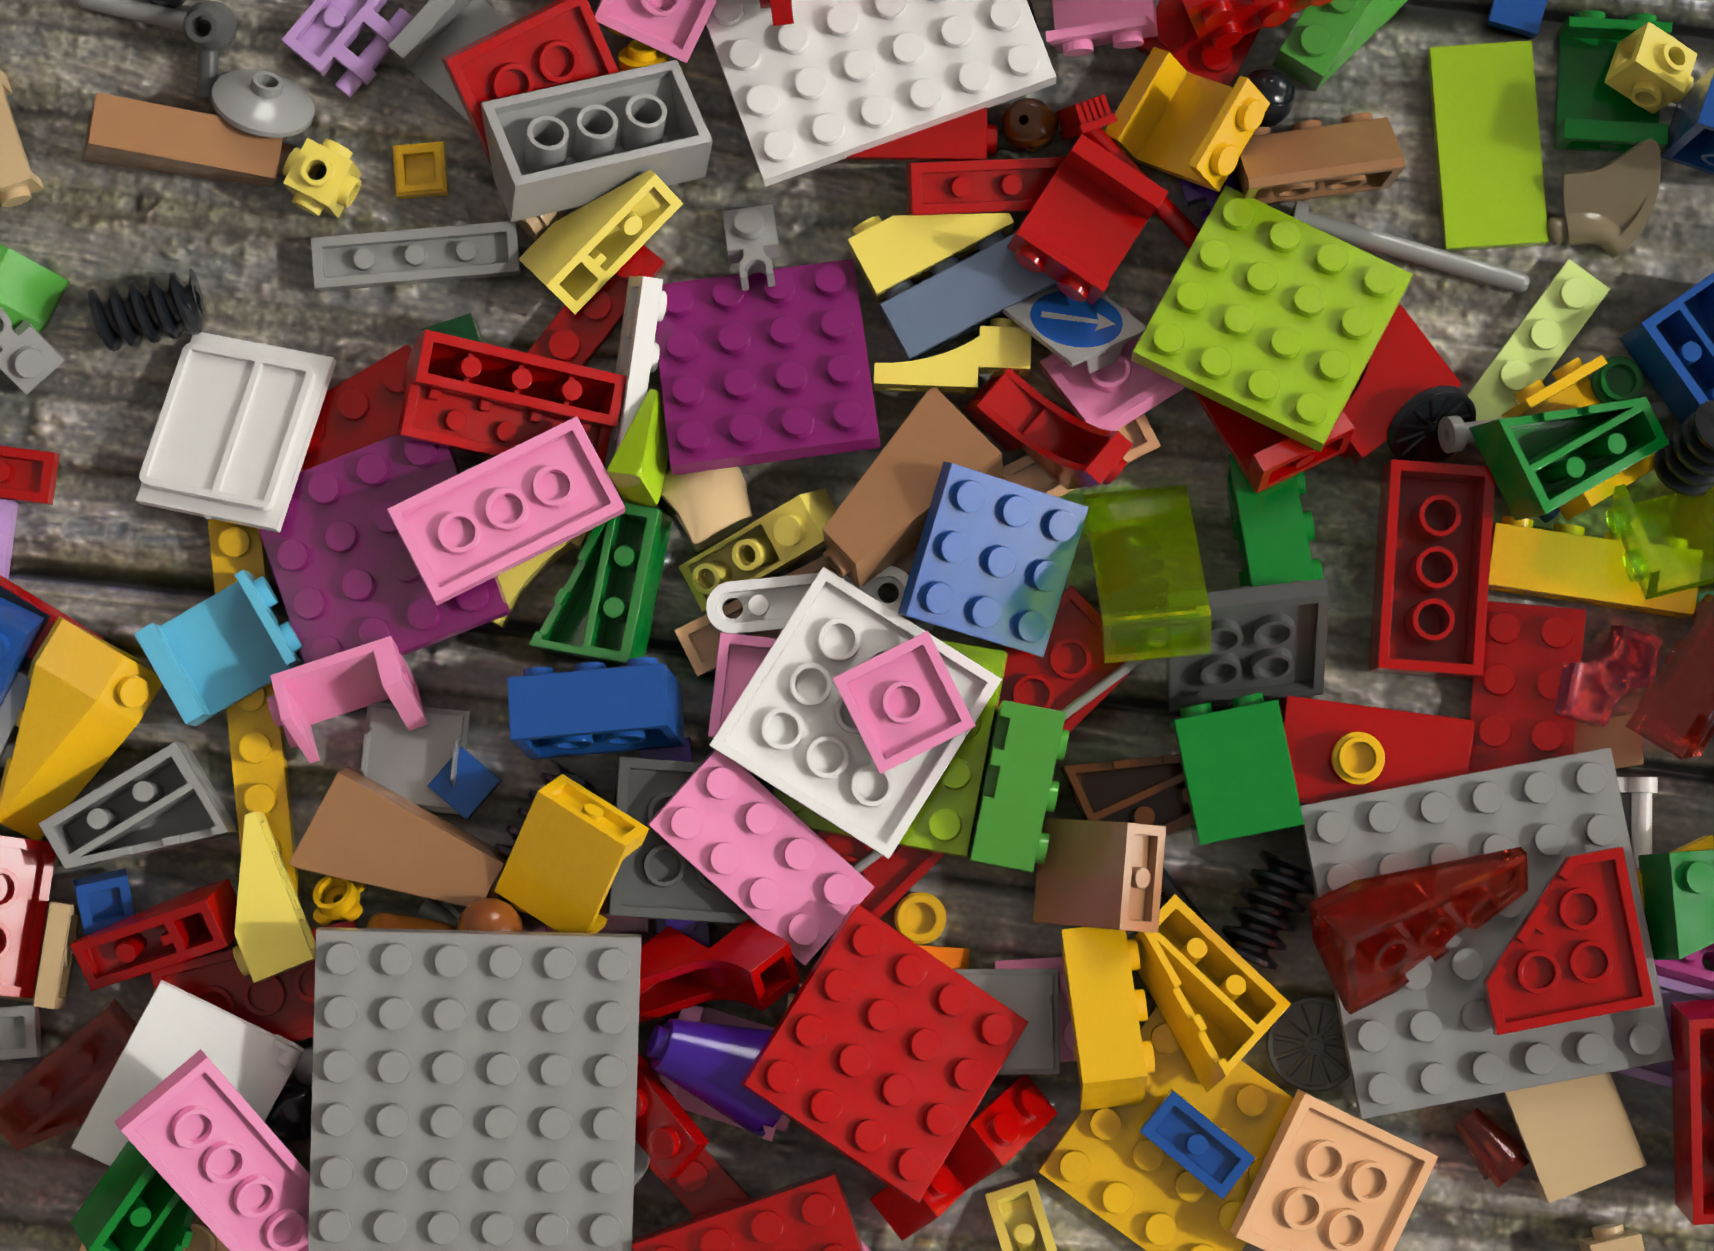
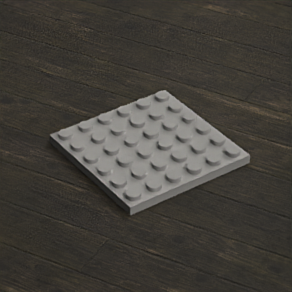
M1611 747L1300 806L1304 825L1301 826L1360 1119L1674 1060ZM1618 846L1623 847L1655 1005L1508 1034H1493L1483 980L1565 857Z
M318 927L316 929L308 1251H632L641 934Z

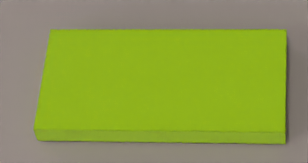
M1532 40L1430 47L1427 51L1443 250L1454 252L1546 245L1549 242Z

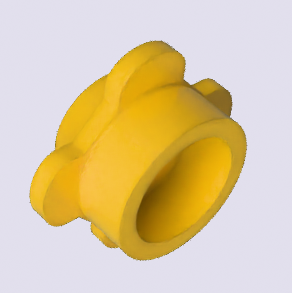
M328 875L322 878L313 890V901L318 907L313 912V918L316 923L325 926L333 920L352 922L359 918L363 912V907L359 903L360 893L365 889V884Z

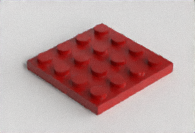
M859 904L851 906L739 1085L910 1201L919 1203L1029 1022Z

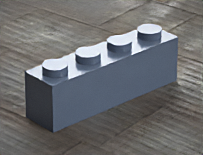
M999 232L977 244L975 247L978 253L961 262L957 256L948 258L930 270L933 277L917 285H914L912 280H907L885 293L887 301L880 304V313L905 360L913 361L926 358L979 330L980 326L990 324V319L1004 317L1003 310L1054 288L1058 286V282L1042 271L1034 273L1021 266L1014 258L1015 253L1006 248L1015 233L1005 238L1003 232Z

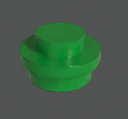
M1623 356L1609 357L1605 359L1606 365L1593 372L1591 377L1592 391L1601 403L1639 398L1643 391V373L1639 366L1629 358Z

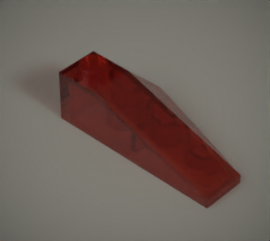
M1522 847L1359 879L1334 891H1329L1309 902L1312 939L1344 1009L1351 1015L1396 993L1410 982L1405 974L1428 956L1436 962L1449 952L1446 944L1467 926L1471 929H1479L1528 891L1527 852Z

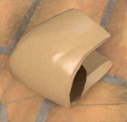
M671 466L666 470L658 506L679 520L696 552H700L723 540L754 517L747 494L746 481L739 467L672 475Z

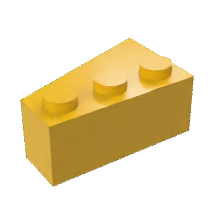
M1174 894L1160 909L1158 933L1138 932L1134 936L1137 939L1140 957V970L1137 971L1204 1089L1208 1092L1229 1074L1291 1003Z
M1092 927L1062 929L1061 952L1068 1010L1071 1016L1074 1037L1075 1062L1077 1061L1081 1088L1079 1094L1080 1110L1143 1104L1147 1073L1155 1072V1059L1152 1041H1142L1139 1022L1148 1021L1144 989L1134 990L1132 971L1140 970L1137 939H1127L1126 930Z

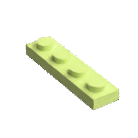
M1568 259L1467 394L1475 405L1476 421L1503 418V413L1518 404L1514 394L1539 379L1543 382L1610 291V288ZM1476 442L1470 443L1475 448L1480 450Z

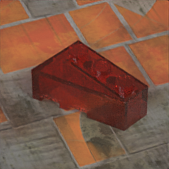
M1709 593L1703 597L1692 615L1691 620L1695 624L1685 639L1680 638L1675 643L1664 664L1666 667L1655 683L1645 692L1637 710L1626 724L1627 728L1680 760L1702 755L1714 735V596Z
M115 998L0 1091V1132L17 1151L80 1127L84 1123L137 1025Z

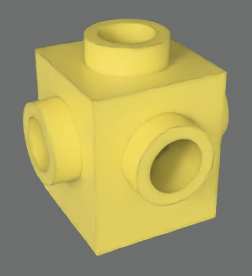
M1647 22L1617 44L1604 83L1632 100L1637 106L1654 114L1671 102L1678 103L1689 92L1694 80L1691 72L1697 53L1651 22Z
M307 138L301 149L298 147L294 148L283 168V175L286 176L283 184L294 196L291 202L319 217L321 212L324 211L339 218L344 207L348 208L354 202L361 187L360 177L362 173L355 163L350 160L353 153L328 138H325L322 145ZM321 165H324L327 168L325 176L320 180H314Z

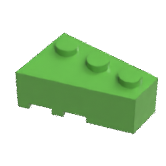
M1003 700L999 705L968 862L1028 874L1033 873L1035 863L1044 865L1050 834L1041 831L1045 812L1054 813L1060 782L1052 781L1056 760L1064 761L1069 730L1063 729L1066 712Z

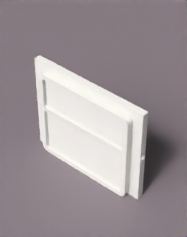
M203 332L198 335H192L190 343L186 344L181 351L140 470L139 479L142 483L136 501L142 505L280 533L337 361L334 357L272 346L266 343H256Z

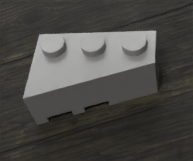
M180 742L170 744L39 823L65 869H82L239 833L237 826L189 745Z

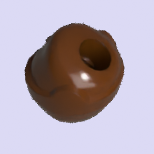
M1021 98L1013 102L1004 112L1002 127L1005 139L1010 145L1025 151L1035 152L1044 149L1052 142L1055 131L1059 128V120L1055 111L1045 102L1036 98Z

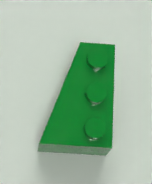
M128 1140L70 1224L87 1251H183V1248L189 1247L193 1236V1231L190 1227L195 1212Z

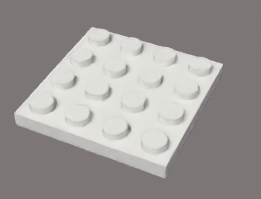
M822 567L710 743V747L889 859L970 729L882 774L879 773L832 678L926 631ZM930 634L975 723L1002 679Z

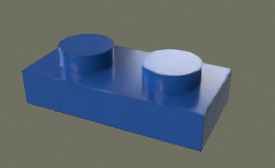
M1172 1089L1139 1128V1131L1222 1199L1255 1160L1252 1154Z

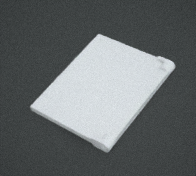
M160 980L73 1141L71 1148L111 1166L128 1142L127 1137L120 1131L114 1121L200 1049L265 1122L293 1068L296 1067L304 1049L278 1034L274 1035L168 982Z

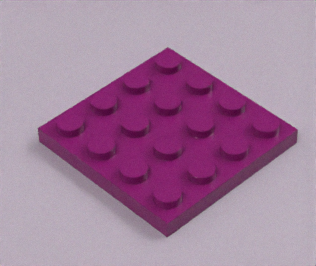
M853 259L773 269L776 286L768 287L767 276L764 273L756 272L749 276V290L742 291L740 274L662 284V291H665L667 295V306L663 320L657 322L655 336L656 343L659 344L660 348L658 362L672 475L880 448Z
M393 435L304 470L299 474L280 533L258 529L291 626L303 646L300 652L305 664L388 636H392L399 653L404 656L511 614L498 576L436 606L388 515V508L461 473L452 448Z

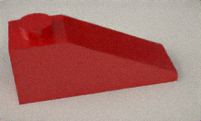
M229 878L182 893L73 941L70 946L90 990L94 991L228 947L236 938L234 930L237 896Z

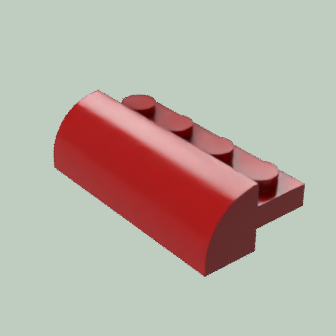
M425 329L418 335L406 366L402 386L406 388L396 436L495 457L577 416L604 466L611 428H615L618 425L627 376Z

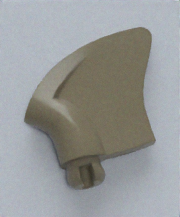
M1646 139L1614 160L1594 169L1563 172L1564 216H1554L1547 220L1549 242L1555 245L1562 242H1567L1568 245L1595 244L1601 247L1611 258H1615L1623 253L1641 234L1652 214L1657 199L1661 174L1660 146L1655 139Z

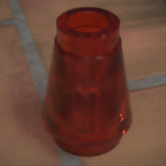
M1478 1107L1454 1126L1484 1181L1490 1179L1497 1188L1530 1162L1522 1153L1525 1147L1487 1115H1484Z

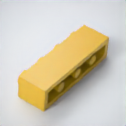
M1503 516L1502 523L1492 524L1488 590L1680 619L1695 615L1703 553L1687 551V542L1672 539H1656L1655 546L1636 543V535L1617 531H1606L1604 538L1584 536V527L1571 524H1554L1553 531L1533 528L1534 520L1527 518L1515 521L1513 516Z

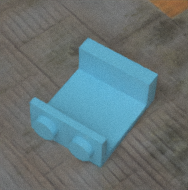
M242 570L235 574L238 581L161 626L151 623L134 633L186 725H200L272 683L270 675L304 664L298 653L303 646L290 621L281 624L272 606L279 602L264 576L256 579L252 573Z

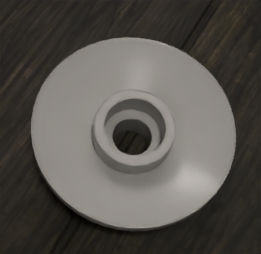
M241 69L228 72L216 80L211 92L212 105L223 120L241 131L256 136L284 138L297 135L311 125L315 113L311 97L300 85L282 75L269 71Z

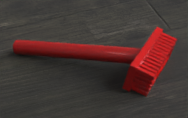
M1105 94L1055 111L1062 129L1059 132L1062 140L1083 134L1147 177L1101 128L1117 122L1115 113H1111ZM1166 196L1155 214L1190 250L1200 231Z

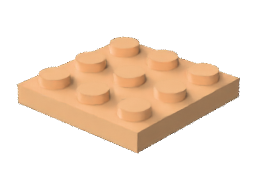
M1298 1089L1229 1232L1236 1238L1265 1251H1393L1439 1156Z

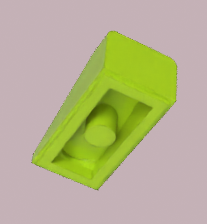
M650 389L606 471L626 503L656 507L662 493L669 449L663 400L657 390Z

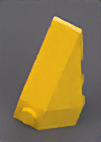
M60 616L31 661L27 677L31 682L24 709H19L16 726L19 727L13 754L6 761L0 785V824L34 840H41L45 835L39 823L69 806L139 724L162 686V682L155 670L143 661Z

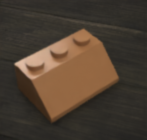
M1363 112L1341 118L1342 124L1322 126L1321 120H1306L1292 124L1291 131L1272 134L1270 127H1258L1238 158V163L1232 174L1237 191L1243 193L1244 198H1254L1267 205L1295 202L1296 200L1303 201L1390 188L1406 166L1404 155L1388 117L1373 119L1372 113Z

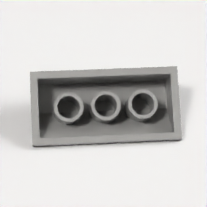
M678 60L481 103V113L494 181L511 222L586 205L650 169L667 186L706 177L713 140Z

